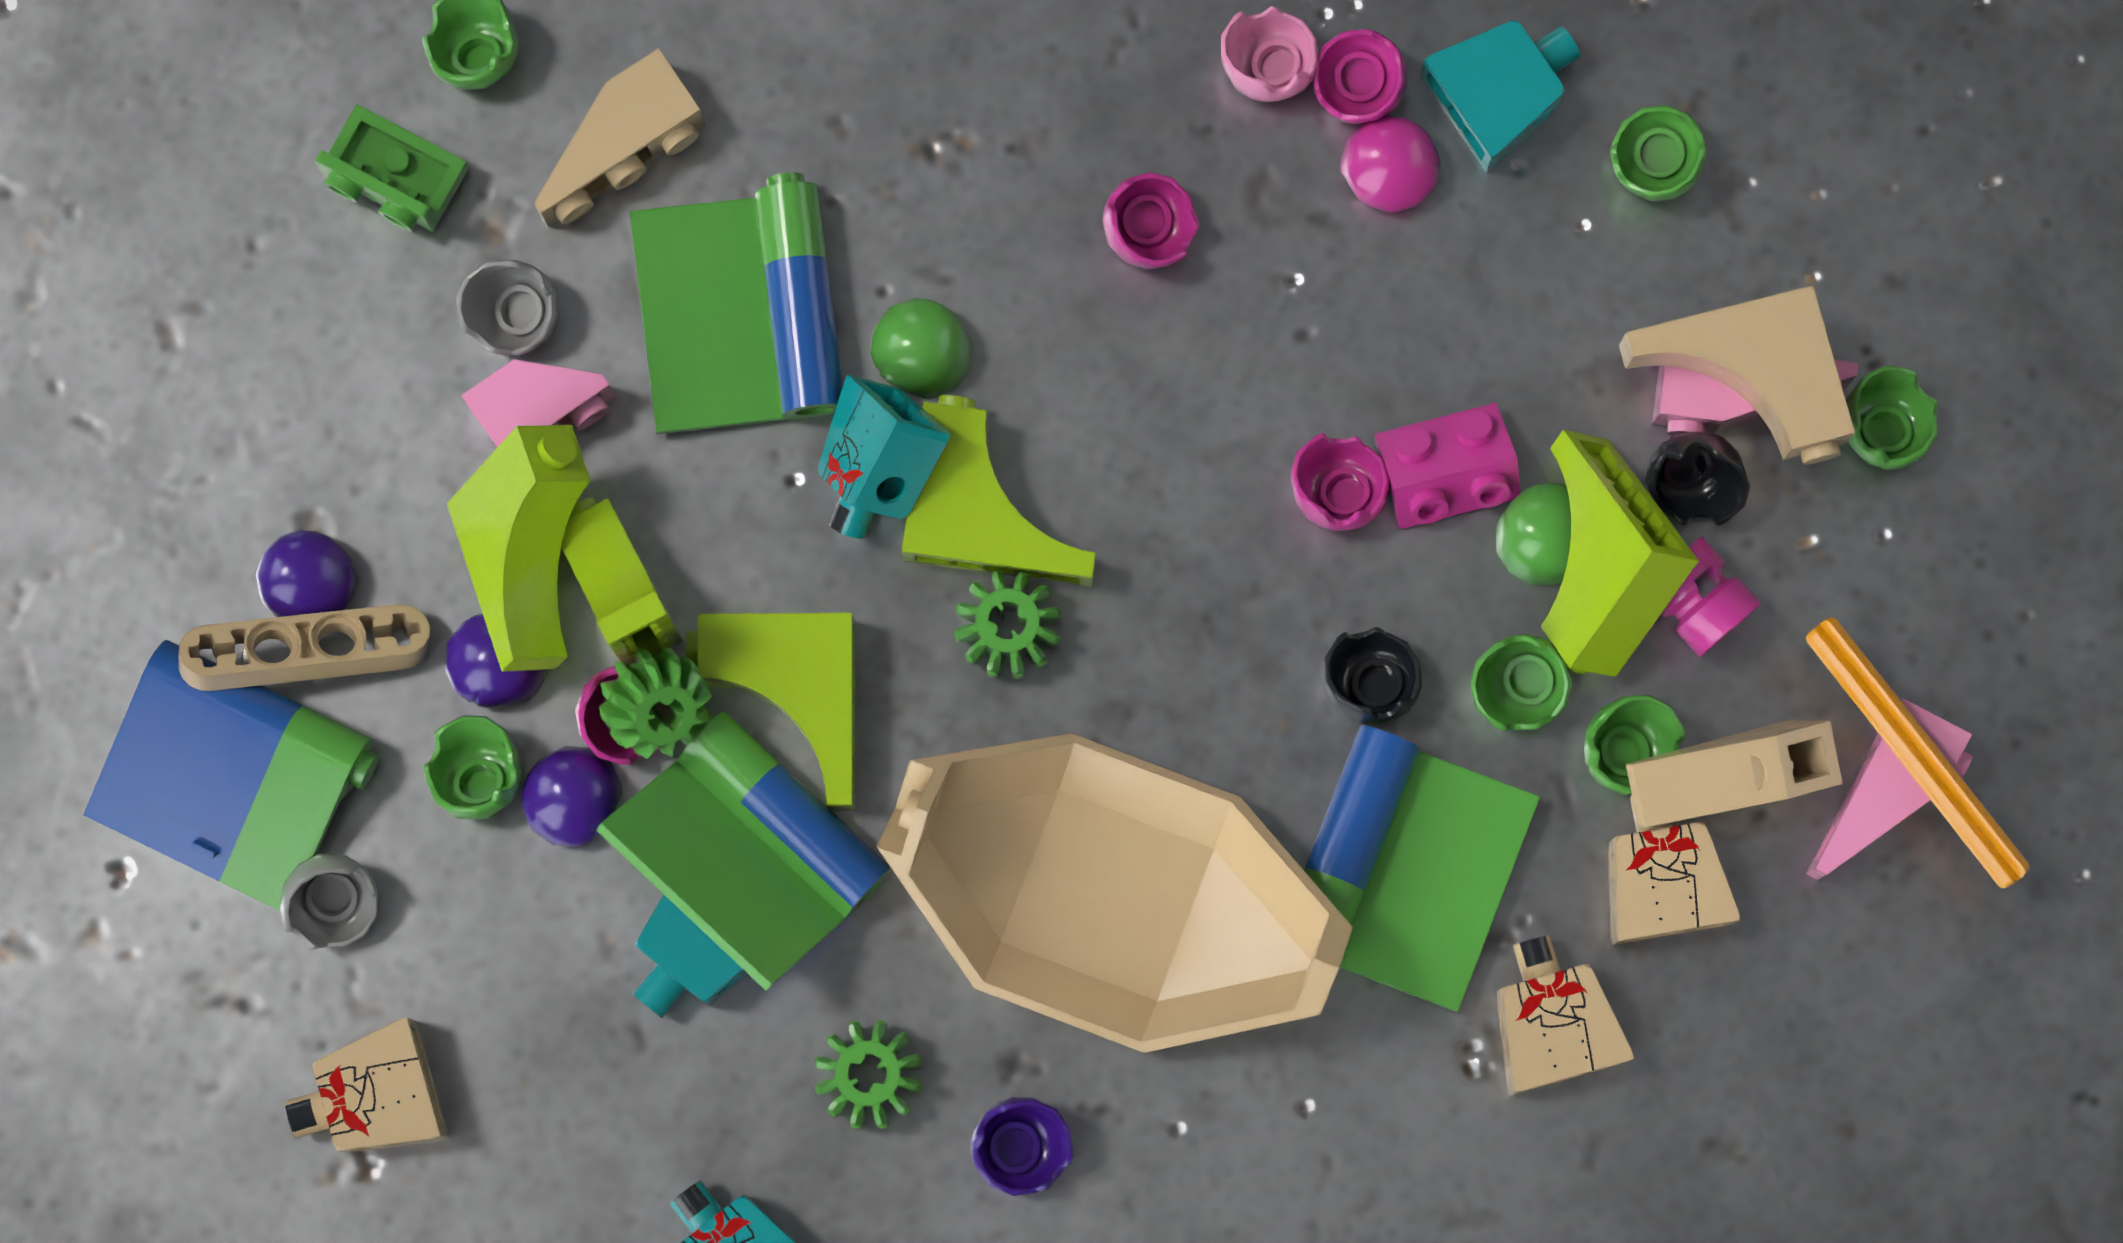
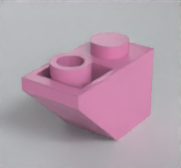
M515 359L461 395L497 447L516 426L575 425L578 430L585 429L597 422L609 411L610 408L606 403L616 397L610 384L602 374Z

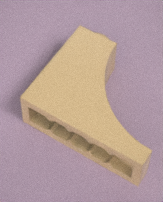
M1813 285L1625 333L1619 344L1625 369L1642 366H1671L1688 369L1707 375L1737 392L1762 417L1778 445L1783 460L1801 456L1803 465H1809L1835 458L1841 455L1839 446L1845 445L1855 434Z

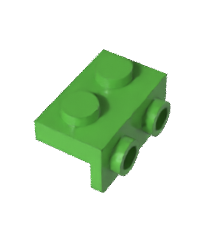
M358 104L352 110L329 153L320 150L315 159V163L323 175L327 176L323 182L327 188L353 202H357L360 195H363L382 205L378 212L381 216L408 231H412L416 223L432 232L435 230L469 169L467 161Z

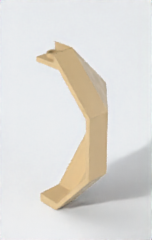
M1073 733L910 760L895 809L876 846L974 989L1143 1053L1320 1015L1340 967L1353 928L1240 796Z

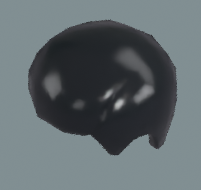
M1701 431L1672 436L1668 441H1664L1650 457L1645 478L1650 494L1659 508L1671 517H1675L1682 525H1687L1694 518H1708L1719 526L1727 523L1745 507L1751 488L1739 452L1724 437Z
M1379 627L1356 634H1348L1347 632L1340 634L1324 657L1325 690L1337 711L1351 721L1365 725H1380L1396 720L1411 710L1421 692L1422 672L1420 660L1407 641L1388 632L1385 633Z

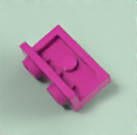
M1496 402L1374 434L1377 454L1383 458L1390 480L1389 488L1393 497L1395 518L1401 529L1420 524L1435 523L1443 518L1481 508L1496 507L1504 502L1514 500L1521 493L1517 455Z

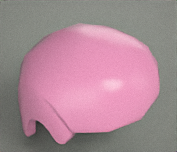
M1270 6L1262 13L1249 16L1241 11L1232 17L1221 34L1222 65L1236 90L1248 98L1262 102L1284 100L1301 93L1313 81L1318 67L1317 38L1304 20L1286 12H1281L1280 9L1274 6Z

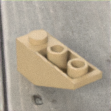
M659 48L604 84L534 202L540 216L548 227L558 220L562 224L575 221L594 205L591 200L592 198L611 186L615 190L629 186L646 172L644 164L664 151L668 156L677 154L690 146L699 137L697 130L705 125L701 110Z
M1789 719L1626 764L1638 827L1644 828L1786 800L1843 784L1831 721Z

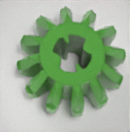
M998 570L992 572L994 592L989 594L976 581L969 585V592L980 604L979 606L969 603L957 604L955 609L956 615L974 623L955 629V639L957 642L963 643L979 640L969 648L965 658L970 665H973L987 654H990L991 657L987 664V675L989 677L996 678L1001 671L1003 660L1011 661L1013 677L1020 679L1024 677L1022 657L1027 655L1033 664L1039 668H1043L1047 664V658L1044 652L1036 645L1037 643L1049 647L1059 646L1060 635L1054 630L1041 626L1061 620L1062 614L1058 607L1038 609L1047 601L1051 594L1047 585L1039 586L1029 596L1026 595L1029 574L1021 571L1016 576L1014 588L1005 589L1004 575L1002 571ZM1007 610L1017 612L1018 624L1024 627L1020 635L1015 630H1012V639L1000 638L998 627L992 622L997 614L1001 619H1004V611Z
M664 645L653 657L647 650L638 647L635 663L630 666L615 661V670L619 677L617 680L600 683L602 694L607 700L598 708L601 718L610 728V735L617 744L624 746L626 749L632 747L637 755L648 759L657 748L663 754L673 757L675 742L681 738L684 741L695 743L694 732L691 728L695 724L710 722L708 711L703 704L712 698L709 686L699 674L700 669L690 658L686 659L684 656L679 658L672 649H668Z
M853 1021L849 1023V1032L854 1044L847 1047L841 1038L835 1034H830L827 1037L826 1041L829 1046L841 1055L837 1061L827 1057H816L815 1067L822 1071L835 1072V1078L820 1081L815 1085V1090L818 1095H827L838 1090L842 1093L830 1104L827 1110L832 1117L841 1115L850 1103L855 1105L850 1118V1126L852 1128H862L867 1108H873L874 1120L878 1128H887L889 1126V1119L883 1106L890 1102L897 1112L903 1116H907L910 1113V1106L906 1101L897 1096L900 1088L912 1093H921L923 1083L916 1079L902 1077V1071L916 1069L923 1064V1061L918 1054L909 1055L899 1060L896 1058V1055L910 1041L909 1036L905 1032L896 1035L886 1047L883 1045L887 1033V1023L885 1021H876L873 1026L871 1041H865L860 1022ZM868 1057H875L882 1061L877 1065V1068L880 1071L887 1070L886 1080L884 1084L873 1083L869 1093L861 1092L856 1089L861 1082L856 1078L851 1080L852 1070L854 1066L864 1067Z

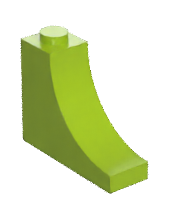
M940 395L938 403L923 401L922 409L951 435L911 512L906 517L902 545L904 561L985 573L1000 570L1003 575L1014 577L1022 571L1029 574V579L1092 587L1096 552L1081 550L1047 536L1035 528L1016 510L1001 489L994 474L987 449V410L976 409L975 400L956 395Z
M572 425L516 426L446 503L502 672L556 669L568 657L558 611L557 581L559 556L570 514L579 496L591 481Z
M1563 429L1550 447V450L1560 466L1567 486L1571 511L1570 550L1558 595L1540 627L1565 661L1569 670L1578 674L1591 672L1616 677L1699 560L1609 439Z
M592 497L575 503L565 528L561 548L597 619L596 622L606 642L620 662L629 665L635 663L638 647L647 650L653 657L663 645L670 649L683 642L678 629L609 499L607 498L596 503Z
M852 612L698 614V631H687L686 659L690 658L700 669L699 674L708 686L724 687L753 695L782 712L804 734L817 756L825 785L827 807L831 811H855V620Z

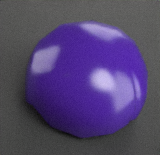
M298 530L281 535L263 551L255 574L260 599L264 606L276 617L343 610L347 607L355 587V571L352 567V560L346 550L329 536L316 531Z
M483 613L463 621L446 646L445 672L455 692L466 701L474 702L480 707L499 708L517 702L528 701L538 692L549 673V669L502 672Z
M564 746L539 759L528 772L522 788L521 806L533 832L552 845L577 847L601 836L596 830L606 818L616 811L622 796V785L611 761L597 757L589 747Z
M1011 1097L998 1102L986 1111L975 1126L971 1137V1154L975 1168L990 1187L1012 1196L1033 1194L1049 1189L1063 1170L1071 1164L1073 1159L1071 1128L1056 1108L1033 1097Z

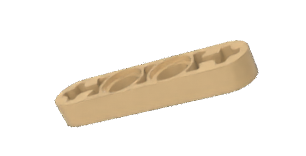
M400 604L203 625L193 628L182 638L179 644L178 669L182 679L189 686L203 691L404 670L415 667L426 656L429 646L430 625L426 616L419 609ZM404 628L406 637H410L409 645L398 646L395 637H391L392 629ZM365 630H372L373 651H365ZM342 632L354 641L355 646L346 655L332 656L320 648L319 641L328 633ZM278 639L290 648L291 653L289 657L281 662L267 663L255 654L254 649L264 640ZM235 644H244V665H236L237 653H235ZM212 649L213 656L217 658L216 666L204 667L202 659L199 658L200 650Z

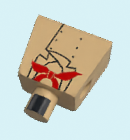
M1631 796L1630 801L1637 833L1616 836L1609 842V907L1612 946L1724 927L1740 920L1739 911L1705 823L1695 822L1675 826L1674 822L1645 828L1638 827L1633 798Z
M1550 935L1513 945L1523 982L1500 988L1497 991L1505 1073L1510 1095L1623 1064L1634 1059L1632 1049L1589 964L1560 971Z
M408 1017L396 1020L312 1063L319 1091L285 1101L287 1118L295 1138L330 1129L336 1151L347 1153L436 1142L449 1138L417 1023Z

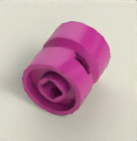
M1703 536L1688 546L1699 562L1661 613L1662 617L1675 616L1679 620L1676 633L1699 658L1762 604L1739 577L1726 578L1723 574L1726 562Z

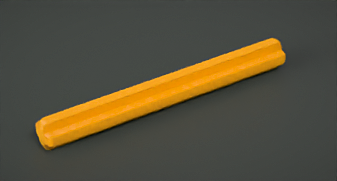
M1830 617L1813 628L1806 636L1807 643L1999 887L2006 888L2026 875L2030 870L2027 860L1836 618Z

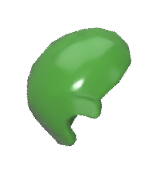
M437 0L432 5L433 24L430 32L423 36V45L430 67L440 80L455 89H487L510 71L518 55L520 37L512 15L502 0Z
M1667 105L1644 107L1620 124L1612 143L1611 160L1616 176L1629 192L1651 202L1672 200L1696 185L1705 170L1707 146L1700 127L1688 113L1681 112L1679 109Z
M912 298L893 305L886 310L872 330L870 355L874 366L880 372V376L891 386L916 394L923 399L935 398L959 385L971 367L973 343L962 321L951 310L929 299Z
M1890 365L1880 367L1862 377L1846 399L1855 434L1848 440V443L1870 465L1878 466L1882 469H1901L1924 457L1937 437V400L1928 396L1918 384L1917 372L1910 368Z
M1547 482L1543 485L1537 483L1525 489L1511 501L1499 517L1496 526V552L1509 573L1530 585H1556L1562 583L1571 539V511L1567 486Z
M1518 634L1497 640L1478 658L1470 688L1476 709L1494 727L1502 731L1535 730L1551 723L1553 718L1559 716L1565 709L1573 679L1569 667L1553 644L1547 639L1529 634Z
M1651 695L1620 697L1604 705L1591 719L1586 729L1584 740L1585 764L1589 766V773L1599 785L1620 795L1632 794L1626 764L1679 750L1681 742L1685 739L1684 726L1671 705Z
M463 715L441 726L435 732L434 752L429 762L424 764V773L427 785L430 787V793L439 807L457 819H488L512 802L521 784L523 765L514 740L503 727L487 716Z

